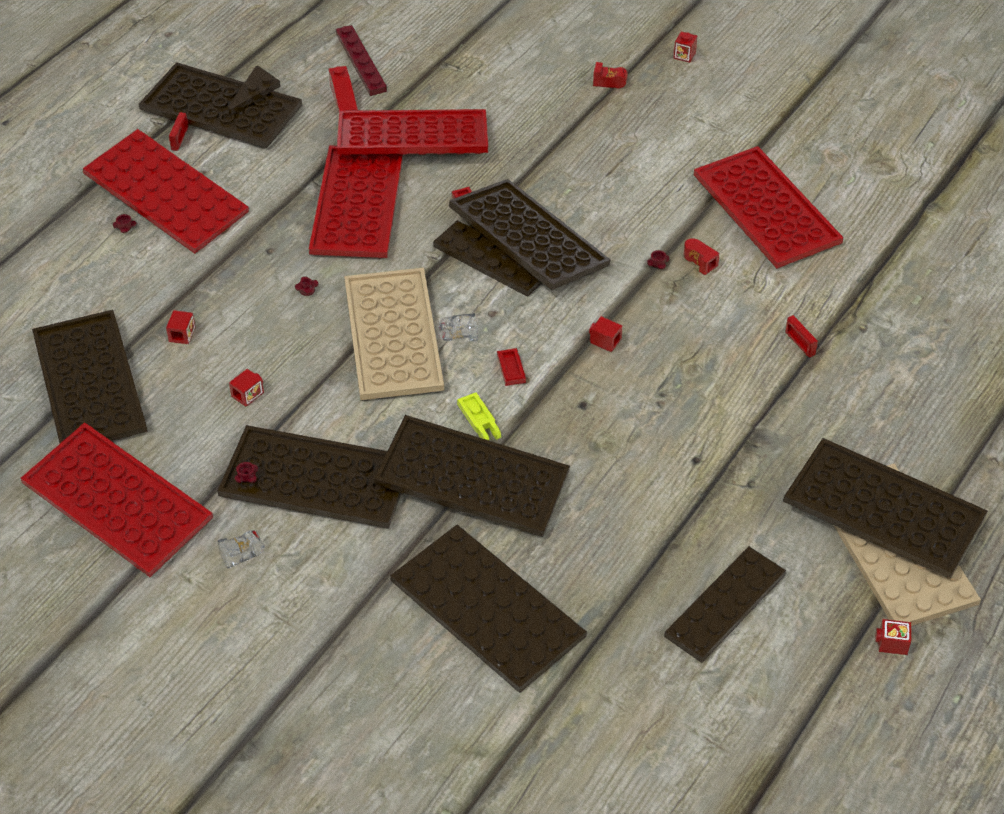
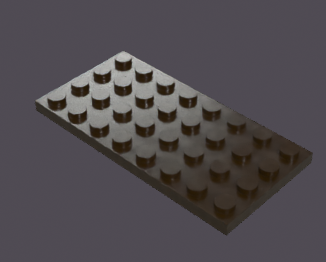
M176 62L139 103V109L175 121L179 112L186 113L188 125L268 148L302 106V99L272 91L230 115L228 106L245 82Z
M509 179L454 198L449 202V207L550 290H554L610 265L611 259Z
M113 309L32 329L59 443L63 442L84 422L110 441L148 432Z
M405 415L375 475L374 484L543 537L566 481L570 465Z
M249 425L245 426L217 490L220 497L388 529L401 496V492L374 484L375 475L387 453L385 450ZM243 462H250L258 467V471L255 474L257 480L253 483L236 482V467Z
M825 438L821 439L783 498V502L950 579L988 510Z
M458 524L390 575L392 583L519 693L587 637L585 629Z

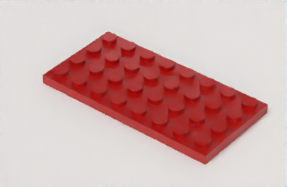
M486 109L339 111L337 154L345 156L361 154L366 156L370 154L425 155L427 153H436L443 155L446 153H488Z
M139 129L132 132L83 168V174L194 254L249 212V206Z
M329 145L309 244V255L388 258L404 155L370 154L365 156L351 154L345 156L337 154V146Z
M759 146L694 169L693 175L776 269L843 243L844 237Z
M85 422L20 478L22 484L148 577L157 572L213 518L211 511Z

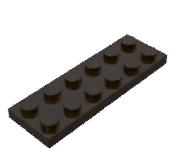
M458 220L433 241L434 248L527 297L542 284L482 233Z
M748 546L665 631L664 637L702 663L781 581L786 574V570Z

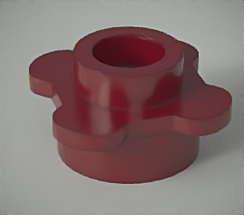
M127 214L119 215L116 218V222L113 223V227L118 228L121 233H127L132 227L136 226V221L132 220L131 216Z
M655 250L651 253V258L647 260V265L664 269L666 262L670 258L664 251Z
M304 276L295 285V290L299 291L303 296H310L315 292V287L319 284L317 280H311Z
M243 462L236 467V482L253 483L257 480L255 474L258 471V467L250 462Z

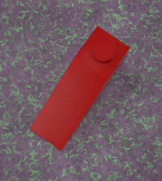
M337 66L328 68L330 87L338 112L358 110L347 67Z

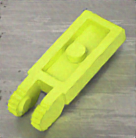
M477 392L457 399L458 407L474 431L478 432L479 438L489 440V436L485 431L490 428L496 440L501 438V432L495 423L494 417Z

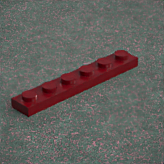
M353 26L337 28L336 35L369 95L373 96L387 92L385 82Z

